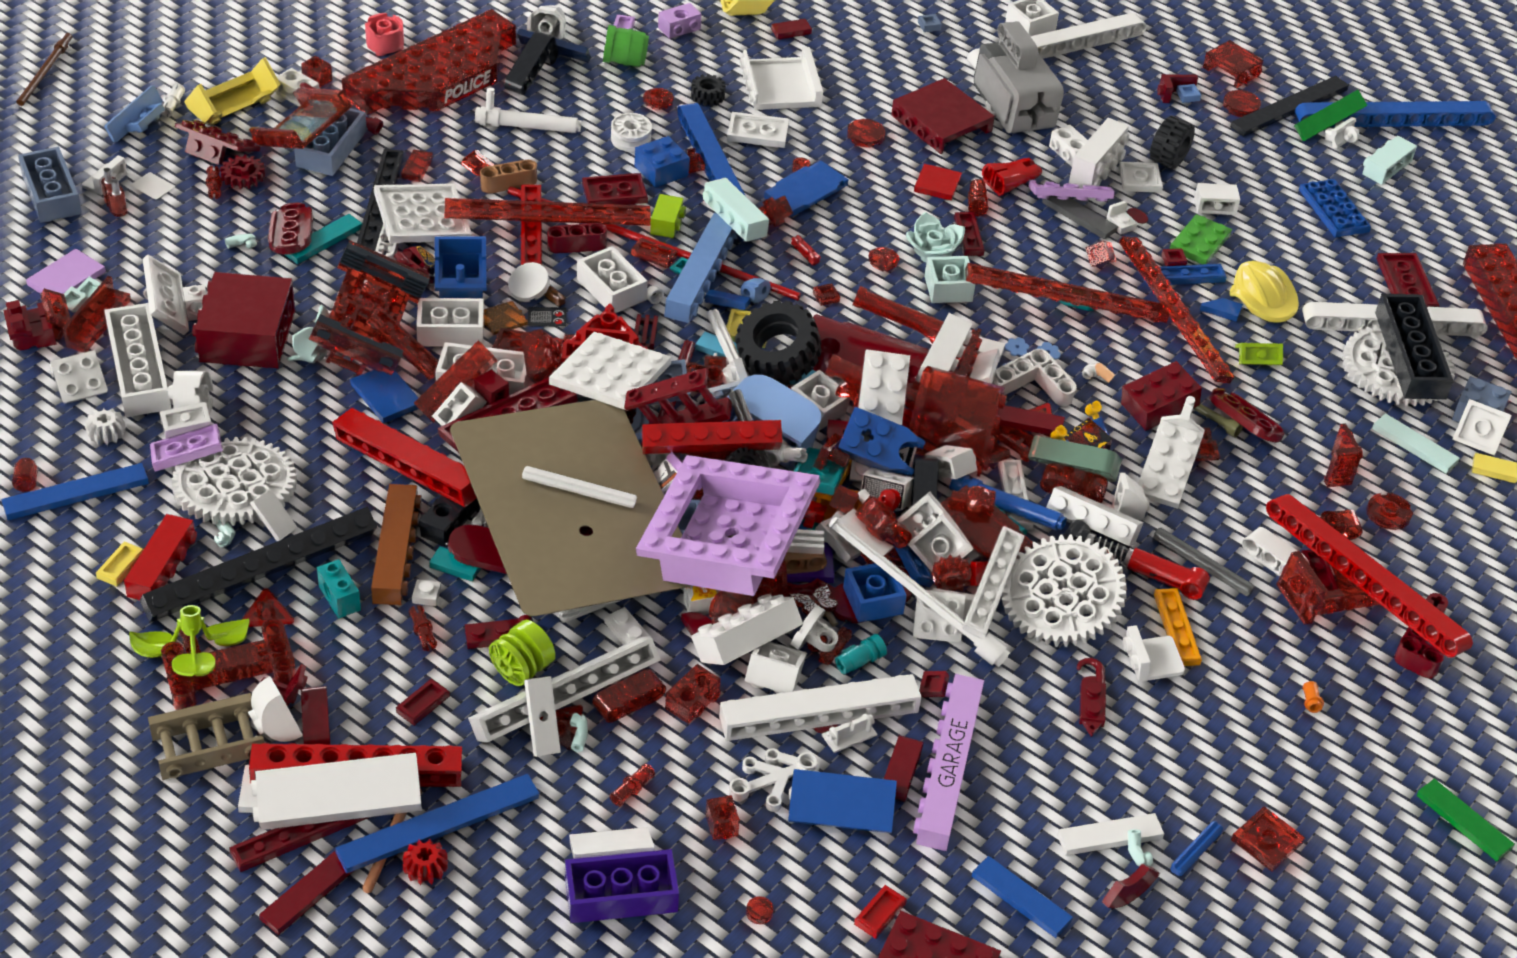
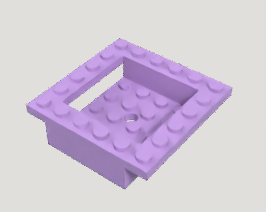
M686 455L636 547L637 556L659 559L663 581L754 596L763 577L775 578L820 484V476ZM702 481L704 495L682 537H672Z

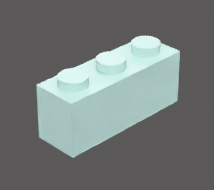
M1396 136L1394 139L1387 141L1382 148H1378L1373 155L1365 159L1363 163L1365 167L1362 174L1382 185L1412 162L1417 145L1400 136Z

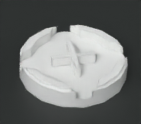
M534 262L525 263L512 272L508 287L511 294L518 301L531 302L530 300L534 298L537 300L547 292L550 286V279L547 270L541 264Z

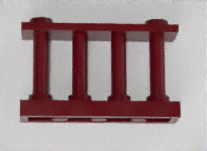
M703 368L627 391L624 409L627 411L638 407L649 421V424L723 422L730 420L732 402L728 397L719 400L715 399L707 388L709 370ZM698 390L707 403L696 406L687 393ZM678 396L687 409L676 411L668 401V398ZM658 402L667 415L656 417L647 404Z

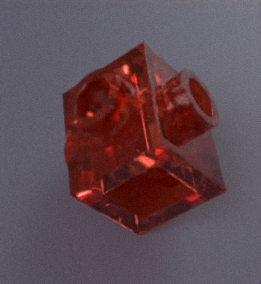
M785 195L776 199L772 196L762 201L763 206L758 208L769 218L768 226L773 224L774 227L785 223L784 218L793 214Z

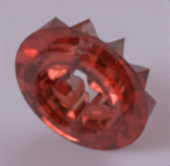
M653 88L644 93L643 101L646 106H651L652 109H667L668 106L673 104L674 96L666 89Z

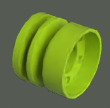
M522 620L511 628L508 634H503L498 640L491 643L489 655L495 668L504 679L515 686H522L525 684L524 680L532 679L537 672L542 671L555 660V649L550 638L540 626L530 620Z

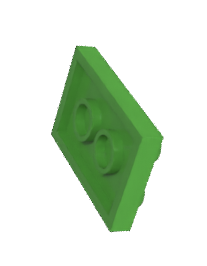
M1196 214L1171 243L1170 249L1182 248L1186 258L1202 265L1208 264L1229 238L1232 229Z

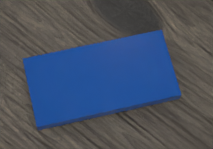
M1335 179L1300 184L1299 191L1335 238L1370 232L1371 225Z
M794 769L788 822L892 833L897 781Z

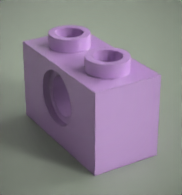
M691 3L659 12L658 28L669 39L701 29L702 14Z

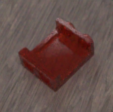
M1228 40L1206 52L1203 68L1209 71L1218 66L1235 77L1234 86L1238 88L1260 76L1264 60L1233 41Z

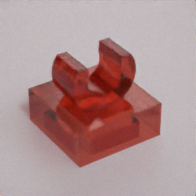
M695 148L687 149V155L690 157L689 173L705 171V163L700 154L695 153Z

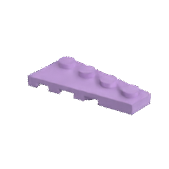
M1029 180L1030 190L1038 198L1048 199L1049 196H1057V199L1067 200L1069 197H1076L1077 200L1083 201L1088 200V198H1096L1095 200L1097 201L1114 199V190L1111 187L1083 185V188H1079V185L1066 183L1061 187L1060 184L1050 181L1040 185L1036 183V180Z

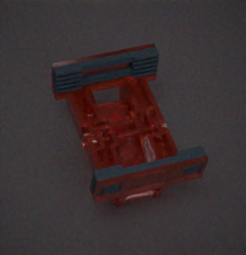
M349 240L337 266L338 269L346 273L328 317L322 314L319 315L309 340L318 343V346L330 351L325 361L326 363L330 364L332 362L356 373V376L361 375L366 367L380 373L382 371L392 375L404 350L392 346L407 302L410 300L418 304L428 285L430 276ZM367 280L389 290L386 300L384 301L362 291L364 281ZM336 352L341 353V354H342V357H340V356H338V355H335V353H336ZM344 356L350 357V361L347 360V359H344L343 357H344ZM353 359L361 362V364L358 365L352 361Z

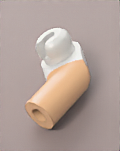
M1102 363L1088 364L1082 371V376L1085 379L1101 376L1108 383L1115 376Z

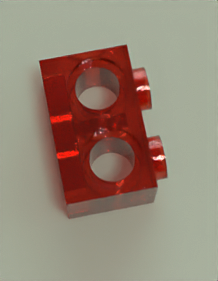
M696 664L666 692L665 709L689 724L695 717H700L711 702L714 703L719 698L721 678Z

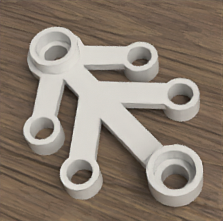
M770 748L765 752L766 763L757 761L754 757H746L742 764V770L746 774H754L758 771L768 775L749 782L743 778L733 779L729 784V795L733 800L741 802L749 796V793L775 783L772 793L766 799V808L771 812L779 811L783 791L788 778L793 777L794 769L818 772L820 767L819 760L810 752H804L795 757L781 753L775 748ZM780 762L790 766L786 768H781L775 765H777ZM792 787L789 789V800L791 799Z

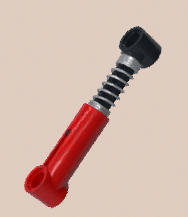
M1081 520L1071 521L1063 534L1064 540H1067L1069 535H1072L1074 541L1081 536L1082 542H1085L1088 538L1091 539V545L1098 542L1100 549L1107 547L1110 553H1113L1114 560H1120L1121 564L1124 562V565L1128 566L1127 569L1171 587L1178 588L1188 599H1200L1210 582L1209 574L1202 568L1193 567L1189 569L1139 548L1134 550L1129 548L1127 550L1124 549L1125 546L1123 548L1119 547V543L1114 545L1113 541L1111 543L1107 542V539L1104 541L1101 539V536L1097 538L1096 534L1091 533L1090 527Z

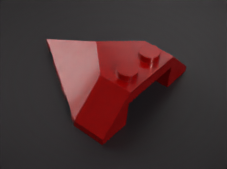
M609 303L600 315L596 314L576 331V335L572 339H567L563 342L561 362L564 363L593 332L602 333L630 344L643 346L639 342V337L621 316L618 317L614 312V307Z

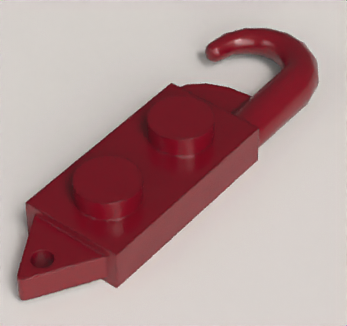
M1084 658L1078 662L1077 670H1081L1084 665H1091L1096 669V676H1088L1081 681L1079 724H1083L1092 737L1105 724L1106 671L1104 665L1099 660Z

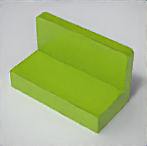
M1235 344V348H1239V364L1283 365V344Z

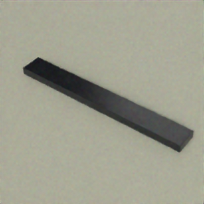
M1337 76L1331 77L1231 122L1230 127L1244 137L1295 114L1296 107L1301 103L1322 102L1347 91L1349 84Z
M383 150L374 185H396L404 157L402 150ZM373 185L356 246L376 254L375 250L383 226V220L375 198Z

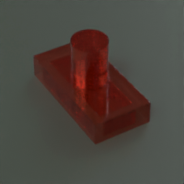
M834 433L822 446L813 467L822 470L829 461L842 467L846 466L850 455L837 449L842 436Z

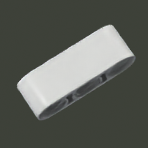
M1263 527L1257 528L1242 541L1243 549L1247 554L1288 582L1295 581L1309 569V561L1302 553Z

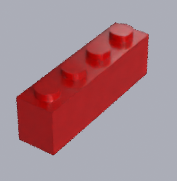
M170 514L165 515L124 580L127 597L140 600L142 594L165 586L168 580L174 577L178 564L185 559L188 548L196 541L197 532L194 529L193 520Z

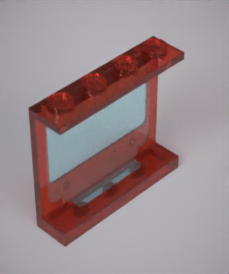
M298 88L293 93L300 103V107L275 128L251 127L249 131L252 134L253 141L259 146L303 149L347 112L352 105L343 90Z

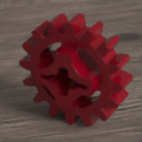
M236 155L235 159L228 158V162H223V166L220 167L222 181H225V185L231 184V188L239 186V189L243 187L249 189L252 184L258 186V182H263V177L266 176L264 163H261V159L255 160L254 156L247 158L246 155H243V157Z

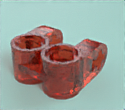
M870 495L856 511V516L866 524V529L880 541H885L896 548H903L910 543L912 538L910 531L906 526L897 521L893 510L876 497Z

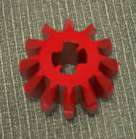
M431 839L427 843H422L418 840L417 846L409 844L408 851L404 852L403 871L405 874H408L410 881L418 879L420 886L424 881H428L432 885L434 878L441 880L443 872L447 871L448 854L446 850L442 849L440 842L433 844Z

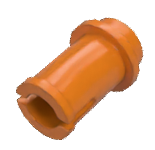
M1314 681L1304 683L1302 688L1306 698L1304 702L1305 708L1312 713L1321 711L1324 706V700L1320 697L1317 683Z

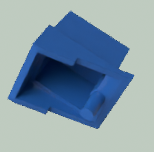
M486 236L435 237V291H439L440 298L483 299V291H487Z

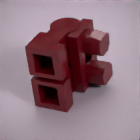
M19 300L6 303L7 309L3 310L10 340H12L13 346L16 349L27 350L36 345L38 348L57 345L46 301L37 303L38 308L30 310L26 309V305L21 306Z

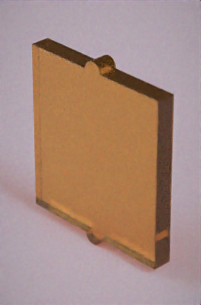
M513 301L484 309V326H487L493 335L528 325L522 310H519Z

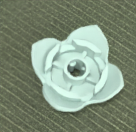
M924 212L916 220L914 232L908 231L906 238L913 245L914 251L921 257V260L927 262V257L952 256V252L955 251L964 238L965 227L954 224L943 228L936 217Z
M321 304L317 318L314 321L315 323L320 314L330 318L328 310ZM306 327L292 335V346L297 355L287 357V360H302L309 363H315L317 360L321 361L328 353L327 346L330 342H333L312 333L313 327Z

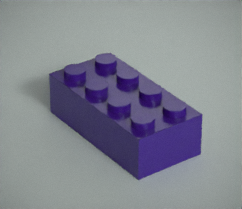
M672 849L565 860V885L570 923L678 912L679 889Z

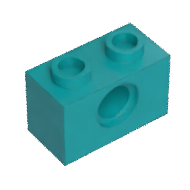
M340 559L317 567L319 588L338 619L361 611L359 590Z

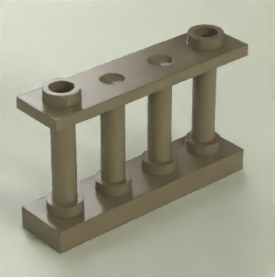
M251 693L148 717L152 740L161 739L165 759L158 760L162 780L177 778L182 775L250 759L252 744L264 743L263 735L253 736L249 718L251 717L248 712L253 710L251 706ZM239 721L244 740L228 743L223 724ZM213 727L218 746L202 750L197 730ZM187 733L192 752L176 756L171 736Z

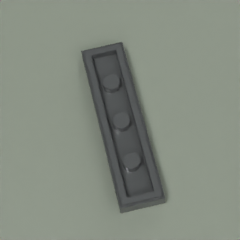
M1049 196L1048 199L1042 200L1043 204L1104 240L1117 232V225L1071 198L1063 200L1057 199V196Z

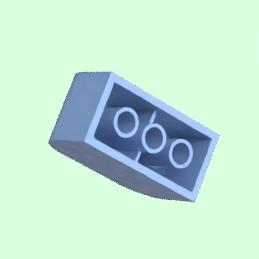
M765 375L748 376L734 389L742 391L753 421L781 420L782 439L790 447L813 448L821 421V412L812 401ZM733 405L730 420L723 422L738 421ZM789 461L787 463L780 462L779 464L790 471H794L798 462Z

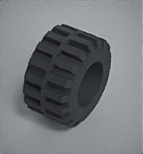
M1172 115L1167 117L1153 138L1150 148V159L1170 169H1175L1179 166L1192 145L1195 133L1194 125Z

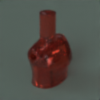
M972 486L967 493L952 491L951 500L966 502L970 512H987L992 514L996 491L988 490L983 486Z

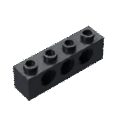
M441 495L439 499L437 498L433 502L432 507L421 515L419 519L420 536L445 547V543L449 541L452 531L464 525L480 506L477 498L466 507H463Z

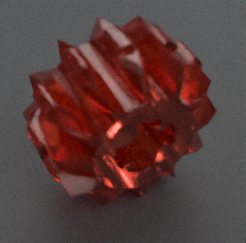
M951 554L948 558L941 556L939 561L934 562L933 572H931L937 589L942 588V590L963 591L964 586H969L972 576V569L967 559H962L960 555L952 557Z

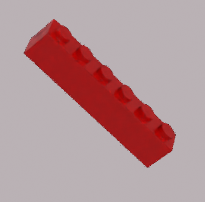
M781 420L642 425L643 454L735 451L738 448L748 447V451L750 449L754 451L780 450L782 445Z

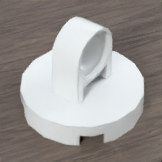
M817 605L811 610L790 645L800 650L808 642L822 652H830L834 649L838 641V635L836 631L820 621L825 612L823 608ZM826 635L830 637L832 643L826 644L822 642L820 636Z

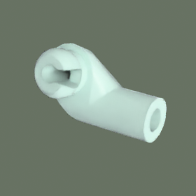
M219 520L215 525L220 532H218V537H214V540L219 547H226L232 542L235 530L228 522L222 526L221 520Z
M574 713L570 720V725L577 727L571 744V749L575 752H581L588 737V723L585 715L582 714L581 716L578 713Z
M1137 829L1129 830L1128 851L1139 867L1141 864L1151 866L1153 864L1152 854L1150 852L1143 853L1141 848V831Z

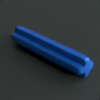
M1212 821L1172 863L1171 872L1177 876H1182L1222 834L1223 826L1218 824L1217 821Z

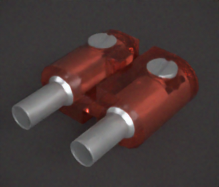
M106 167L103 169L105 178L101 180L105 204L114 216H125L128 212L125 192L119 185L118 180L112 177L111 169Z

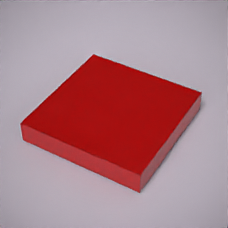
M924 164L914 186V192L952 201L961 180L962 172Z

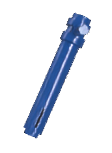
M968 475L958 479H951L949 489L955 494L947 503L951 509H954L966 498L973 502L993 503L1003 511L1056 531L1063 530L1066 525L1067 518L1064 517L1063 513L985 485L979 479H970Z

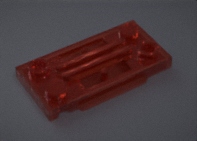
M967 485L940 503L958 525L970 544L988 560L991 557L1003 526L1024 535L1015 522L987 498L980 497L977 493L974 495L971 492V488ZM1024 535L1025 537L1019 550L1021 553H1025L1026 546L1029 548L1033 546V541L1026 535Z

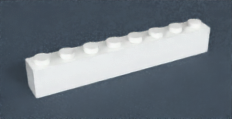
M652 637L638 638L552 678L555 710L660 661L661 659ZM526 691L468 718L477 741L490 742L529 723Z
M913 674L898 675L869 681L850 682L848 684L829 685L821 688L720 702L719 719L725 740L731 741L850 723L862 717L863 714H871L874 719L918 713L921 694Z

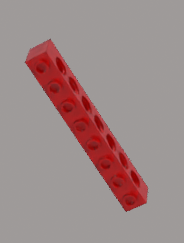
M252 744L249 763L250 784L251 780H256L255 771L416 753L420 787H461L462 746Z

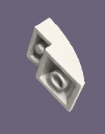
M928 492L893 523L908 541L907 544L937 579L974 549L955 521L931 492Z

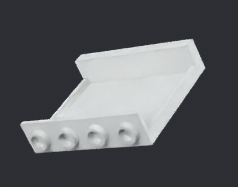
M802 47L801 57L749 59L747 51L743 50V57L740 58V68L743 69L746 91H749V102L753 103L754 110L822 107L823 89L810 47Z

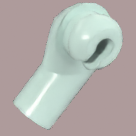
M238 234L225 238V244L228 249L242 244H246L247 248H253L257 245L253 234Z

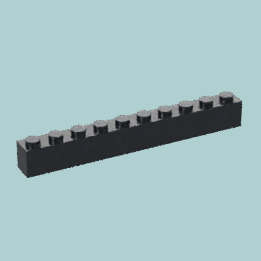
M367 506L144 593L140 603L150 623L176 613L185 606L196 605L370 536L377 529V525Z

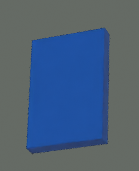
M384 365L350 379L351 386L383 424L423 408L422 401L392 367Z

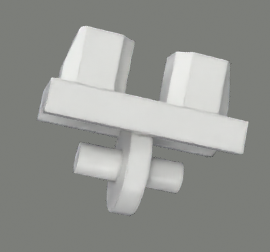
M1351 117L1345 122L1340 121L1336 123L1334 129L1328 128L1325 130V140L1332 142V148L1337 149L1346 142L1354 143L1359 139V129L1354 127L1356 118Z

